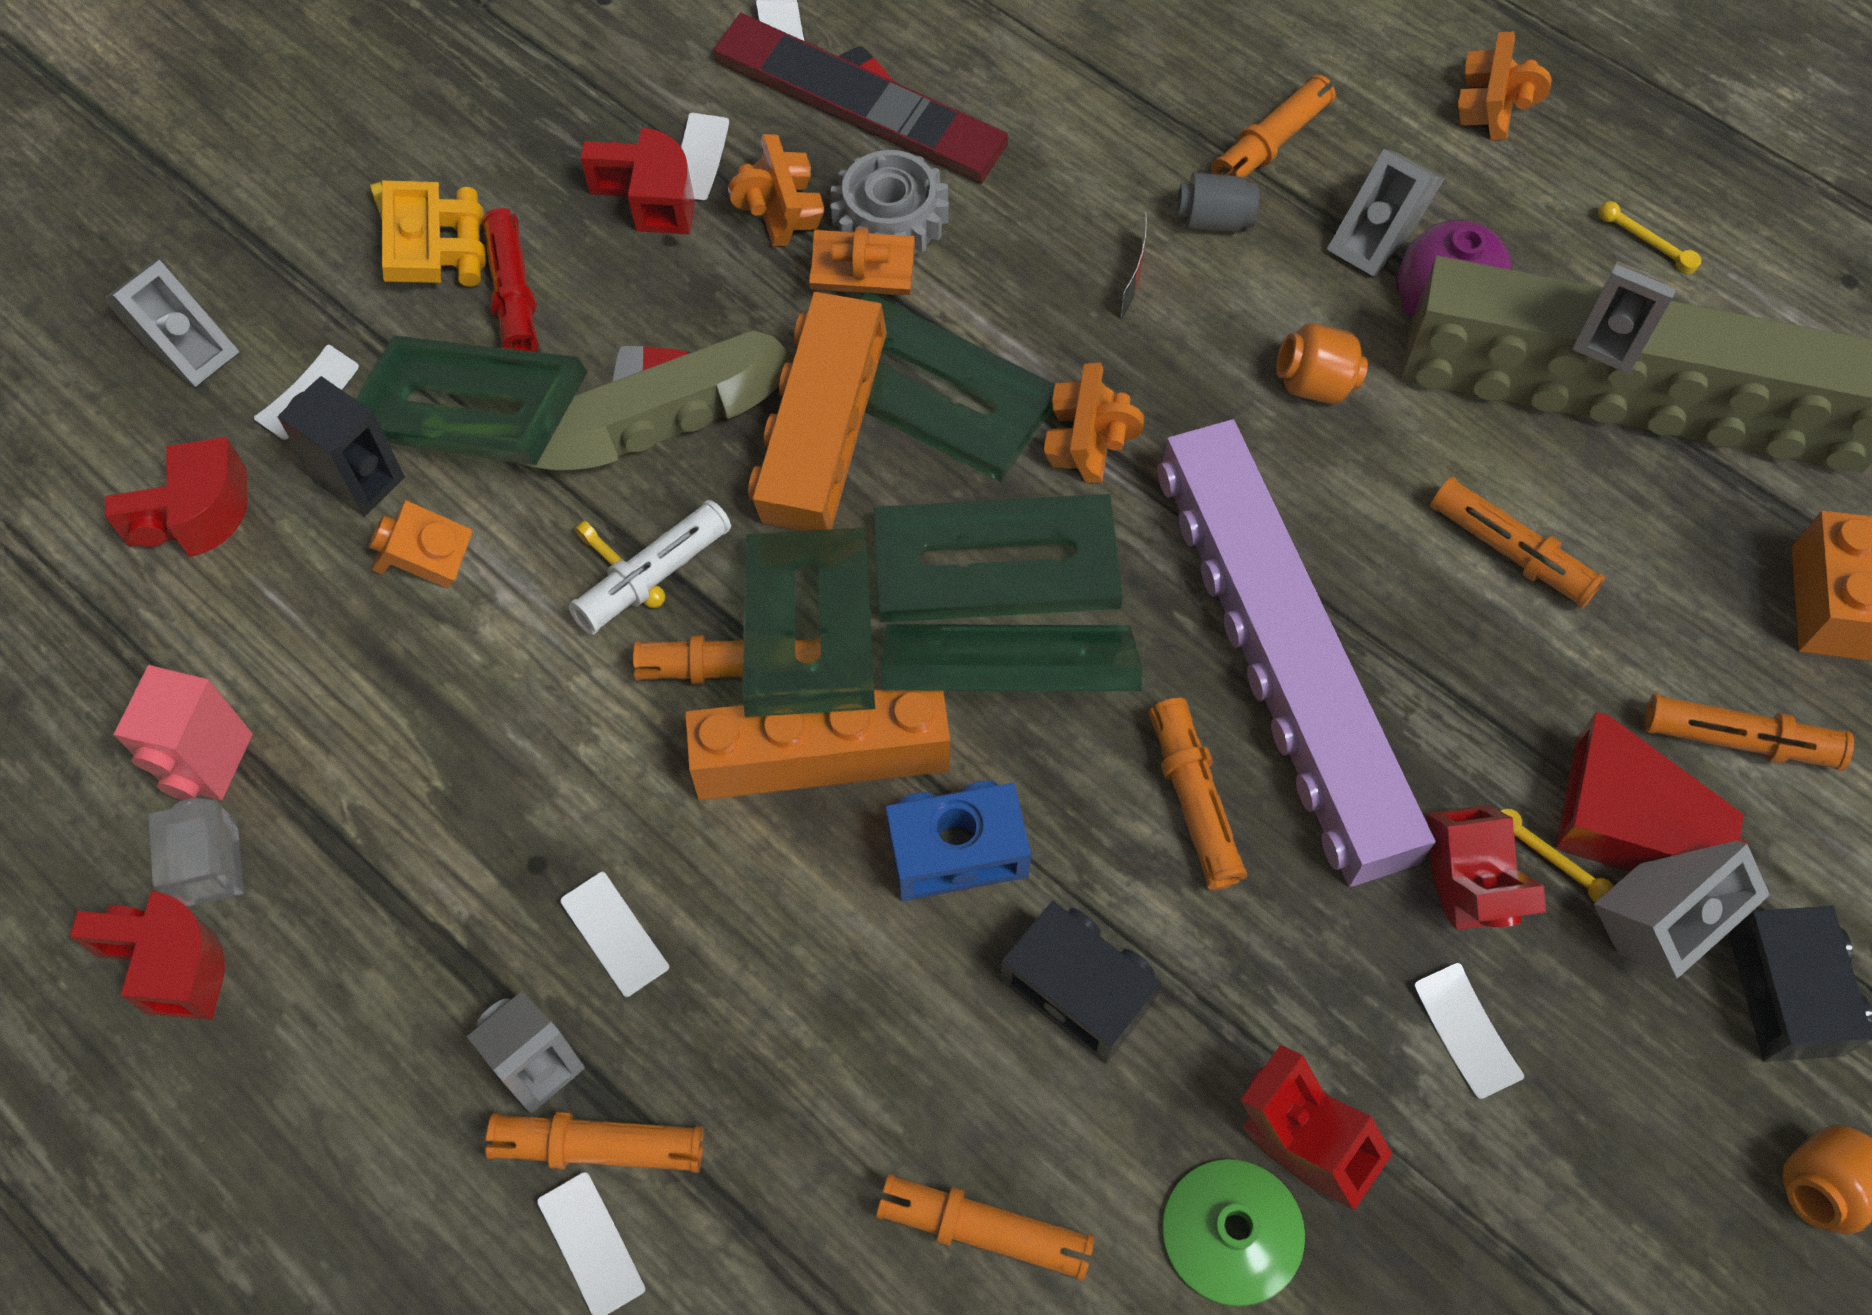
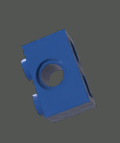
M979 781L965 786L959 793L937 797L927 792L913 793L898 800L897 804L886 806L887 831L901 902L1029 877L1031 852L1014 782L998 785L994 781ZM958 827L967 830L973 838L962 845H951L943 841L940 835L947 829Z

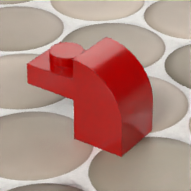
M641 128L638 144L584 141L580 159L590 195L628 197L637 232L690 235L695 208L694 193L686 155L673 138L654 129Z
M227 437L166 446L167 486L105 496V517L129 547L138 545L146 547L157 546L165 541L176 539L186 554L192 557L206 553L225 542L241 524L248 500L247 468Z
M1490 805L1425 813L1427 825L1436 841L1429 851L1433 878L1442 909L1456 930L1483 926L1510 927L1520 924L1522 922L1521 916L1546 912L1544 885L1517 870L1514 824L1511 816Z
M151 891L145 912L122 905L107 906L105 913L77 911L70 934L73 940L96 957L131 960L121 992L123 998L147 1015L213 1020L225 973L223 948L213 930L181 901L168 894Z
M1281 1044L1267 1064L1253 1075L1248 1090L1240 1099L1250 1115L1243 1125V1129L1269 1157L1306 1185L1352 1210L1356 1209L1392 1156V1152L1372 1116L1326 1095L1305 1057Z

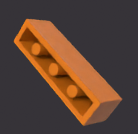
M814 292L808 313L801 312L799 314L794 334L795 346H797L793 363H785L780 377L779 392L780 396L783 397L778 414H770L765 427L764 446L767 448L762 466L756 465L749 481V500L754 502L762 524L830 537L887 334L881 303Z
M942 683L685 711L689 770L698 800L950 772V735Z

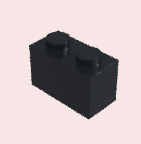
M322 376L315 380L304 392L294 396L288 406L277 416L313 481L363 517L375 508L405 478L374 412Z
M1052 900L1002 960L1000 981L1107 1064L1154 1004L1161 983L1154 978L1155 972L1151 965L1140 955L1126 948L1121 952L1100 937L1101 931L1090 917L1075 908H1070L1066 911Z
M1834 906L1753 911L1728 933L1763 1062L1843 1057L1872 1040L1871 1006L1867 998L1859 991L1851 965L1853 956L1852 943L1847 932L1839 925Z

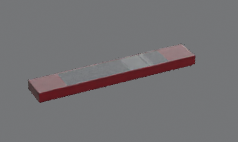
M742 12L739 13L713 49L716 62L981 184L1008 145L1007 132Z

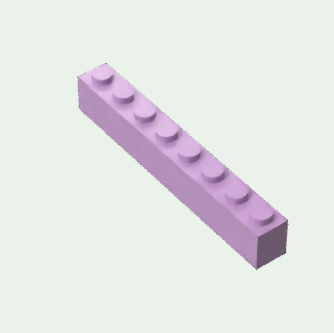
M1232 419L1168 437L1163 463L1158 464L1157 467L1161 489L1167 498L1174 497L1180 510L1179 524L1183 538L1188 546H1196L1202 559L1201 573L1204 585L1212 597L1218 595L1224 608V626L1228 639L1233 647L1242 648L1249 664L1247 676L1251 690L1258 701L1265 700L1273 717L1271 729L1275 744L1282 755H1290L1298 773L1296 786L1300 800L1307 811H1315L1324 831L1322 833V845L1328 862L1335 870L1341 869L1349 887L1420 865L1436 841L1235 420Z

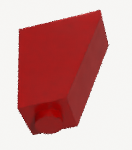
M1596 712L1576 738L1555 850L1631 872L1641 863L1736 840L1746 844L1748 842L1740 839L1744 817L1742 812L1611 716Z

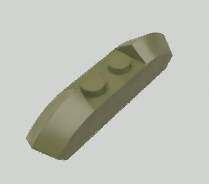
M752 330L534 410L524 428L520 464L550 470H577L597 467L618 461V457L630 452L645 451L655 445V443L683 432L698 431L715 420L732 418L749 410L769 396L780 384V377L785 363H793L794 356L774 336Z

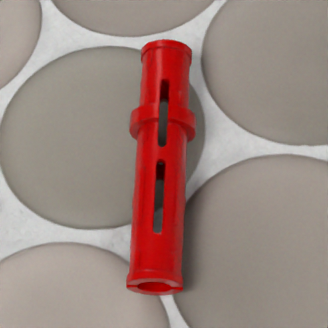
M496 208L488 211L482 219L494 292L490 298V305L493 315L499 320L502 351L505 354L509 352V356L512 358H524L534 354L539 346L533 321V314L537 307L534 292L527 285L517 215L515 213L510 215L511 212L507 208Z

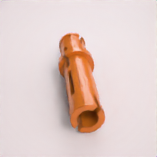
M1312 75L1303 86L1258 125L1251 124L1249 127L1247 126L1238 135L1237 143L1211 163V174H1219L1227 167L1230 171L1225 175L1246 177L1255 168L1268 165L1277 157L1279 147L1335 100L1334 86L1329 88L1320 97L1317 95L1322 88L1330 83V80L1323 75Z
M1453 476L1443 484L1431 502L1430 508L1441 512L1476 536L1477 539L1488 544L1524 568L1522 575L1533 582L1539 578L1576 602L1577 606L1582 609L1589 603L1606 579L1602 574H1597L1560 548L1562 545L1560 540L1552 535L1545 539L1507 514L1503 509L1459 483ZM1475 510L1511 534V538L1506 539L1470 515V511ZM1524 544L1528 545L1564 569L1566 573L1564 575L1559 574L1524 551L1522 546Z
M691 635L690 641H635L633 665L637 669L634 671V677L636 681H643V679H691V684H705L706 678H822V638L705 641L704 635Z
M1655 693L1649 699L1644 718V730L1647 733H1660L1704 742L1710 745L1764 754L1767 762L1784 764L1789 759L1844 771L1851 761L1854 749V736L1852 732L1845 730L1836 731L1798 723L1795 721L1794 716L1790 714L1776 713L1772 718L1726 709L1720 706L1663 697L1661 694ZM1689 720H1697L1738 729L1736 731H1732L1702 724L1689 722ZM1759 733L1779 736L1781 738L1804 741L1805 744H1798L1783 741L1780 739L1762 737L1757 735Z
M1171 698L1159 702L1155 705L1156 708L1148 710V715L1157 734L1164 757L1161 768L1164 777L1172 780L1186 825L1201 863L1206 886L1209 890H1217L1240 883L1239 880H1245L1248 874L1238 853L1225 810L1212 779L1213 776L1209 767L1213 764V759L1207 747H1202L1192 722L1193 719L1188 708L1189 705L1185 698Z
M557 1111L554 1118L502 1115V1113L494 1112L490 1117L486 1141H493V1144L486 1146V1157L492 1160L505 1158L548 1161L550 1169L565 1170L568 1163L686 1170L691 1171V1173H699L703 1154V1144H700V1141H703L704 1138L703 1126L680 1127L574 1120L572 1112Z
M889 1172L883 1192L907 1199L911 1202V1206L881 1199L876 1219H886L937 1234L936 1242L950 1246L953 1239L983 1250H989L1074 1277L1081 1282L1084 1281L1089 1263L1085 1260L1062 1254L1060 1250L1067 1248L1091 1256L1095 1235L1055 1226L999 1209L992 1205L964 1198L965 1190L951 1187L950 1193L897 1177L896 1174Z

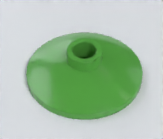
M1225 1159L1212 1161L1195 1168L1181 1179L1174 1188L1163 1215V1243L1174 1271L1192 1291L1211 1302L1234 1307L1250 1306L1264 1302L1279 1293L1291 1281L1301 1263L1305 1245V1230L1300 1209L1288 1188L1276 1176L1253 1163ZM1230 1215L1243 1217L1250 1229L1248 1238L1236 1240L1230 1237L1224 1226L1226 1217Z

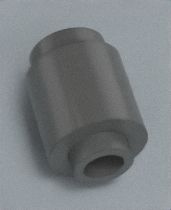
M1193 172L1189 183H1180L1177 196V216L1185 217L1186 228L1239 232L1241 227L1253 228L1259 207V184L1247 183L1246 177Z

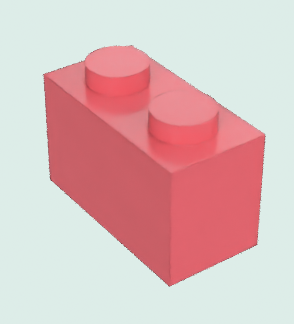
M148 665L113 735L133 754L132 763L150 772L159 781L157 788L160 791L174 798L192 802L195 801L197 795L220 801L223 800L253 733L209 679Z

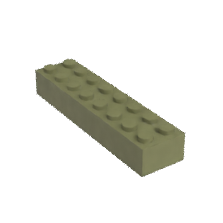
M1435 256L1409 326L1400 379L1402 381L1421 384L1431 389L1442 388L1477 395L1486 400H1502L1532 406L1545 412H1561L1591 418L1605 424L1616 423L1651 430L1659 435H1676L1701 440L1719 447H1735L1765 453L1778 459H1795L1825 465L1838 471L1864 473L1872 463V339L1671 301L1633 369L1628 374L1572 350L1603 287Z

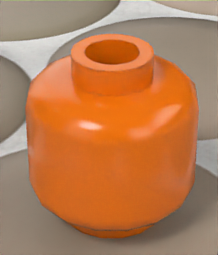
M1316 323L1305 324L1296 333H1289L1285 337L1278 353L1276 365L1277 375L1283 379L1284 386L1289 394L1326 404H1338L1349 395L1352 389H1359L1364 382L1368 368L1367 358L1362 356L1360 342L1353 333Z
M1834 1124L1818 1129L1786 1160L1783 1165L1782 1180L1787 1197L1796 1214L1806 1223L1818 1229L1848 1235L1863 1231L1872 1222V1137L1855 1128Z

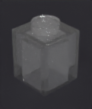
M186 799L174 804L172 809L149 813L153 887L157 891L176 898L186 907L244 894L238 823L216 799Z

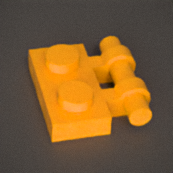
M382 180V269L384 282L441 283V265H453L458 270V280L462 285L468 287L478 285L481 282V270L486 265V249L480 242L484 209L478 203V192L471 187H462L456 192V200L439 199V182ZM440 226L453 227L457 231V238H440Z

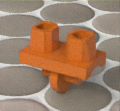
M1514 31L1499 32L1495 49L1468 51L1465 64L1467 88H1488L1461 89L1458 101L1461 126L1489 124L1491 141L1507 140L1513 103H1516L1519 109H1529L1533 104H1538L1545 100L1550 93L1552 78L1544 67L1539 66L1535 60H1526L1523 64L1518 65L1512 59L1515 43Z
M763 134L760 141L763 148L762 157L754 165L744 164L739 167L738 174L732 178L728 185V193L735 207L742 210H750L751 214L755 216L763 214L772 246H788L794 230H816L824 213V205L820 193L796 191L806 190L811 177V166L807 154L784 152L779 135Z
M856 227L855 232L814 230L812 266L809 279L810 289L911 296L915 236L869 233L868 228Z
M1101 362L1084 364L1081 380L1055 383L1052 398L1053 411L1059 422L1074 421L1073 428L1050 429L1046 432L1044 452L1052 468H1078L1085 483H1102L1108 448L1116 451L1121 450L1124 447V441L1140 436L1144 427V415L1140 409L1130 405V396L1126 393L1114 394L1113 390L1102 383L1103 367Z

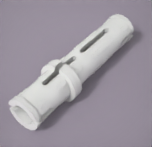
M706 500L702 503L701 507L669 531L662 534L629 561L619 560L608 568V576L581 597L569 603L568 608L574 620L584 631L594 635L600 627L629 605L636 607L649 599L648 591L679 567L686 564L718 537L729 532L731 524L726 513L717 503L712 500Z

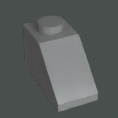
M1383 149L1327 250L1370 275L1376 276L1417 227L1445 178L1397 152Z
M160 260L147 265L102 299L146 348L192 387L199 385L240 352Z
M1617 261L1572 350L1630 374L1677 290L1676 285Z
M1736 840L1641 863L1594 903V906L1619 955L1678 979L1769 897L1770 894L1748 844Z
M523 991L512 1000L508 998L502 999L490 1006L478 1019V1028L467 1036L492 1070L530 1114L585 1069L561 1032Z

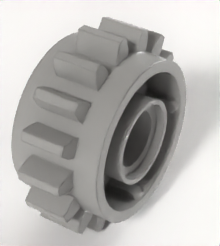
M881 150L854 159V163L847 171L841 170L838 173L839 185L831 187V216L833 226H839L840 232H855L856 227L868 228L869 233L915 236L914 254L919 251L921 253L926 251V246L931 239L939 240L941 238L942 224L948 223L949 220L948 185L940 183L939 169H931L924 162L923 157H917L899 150Z

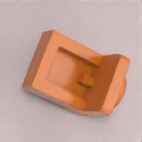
M405 500L393 518L382 515L374 530L369 548L378 552L371 570L383 575L388 567L393 565L448 589L455 581L473 529Z

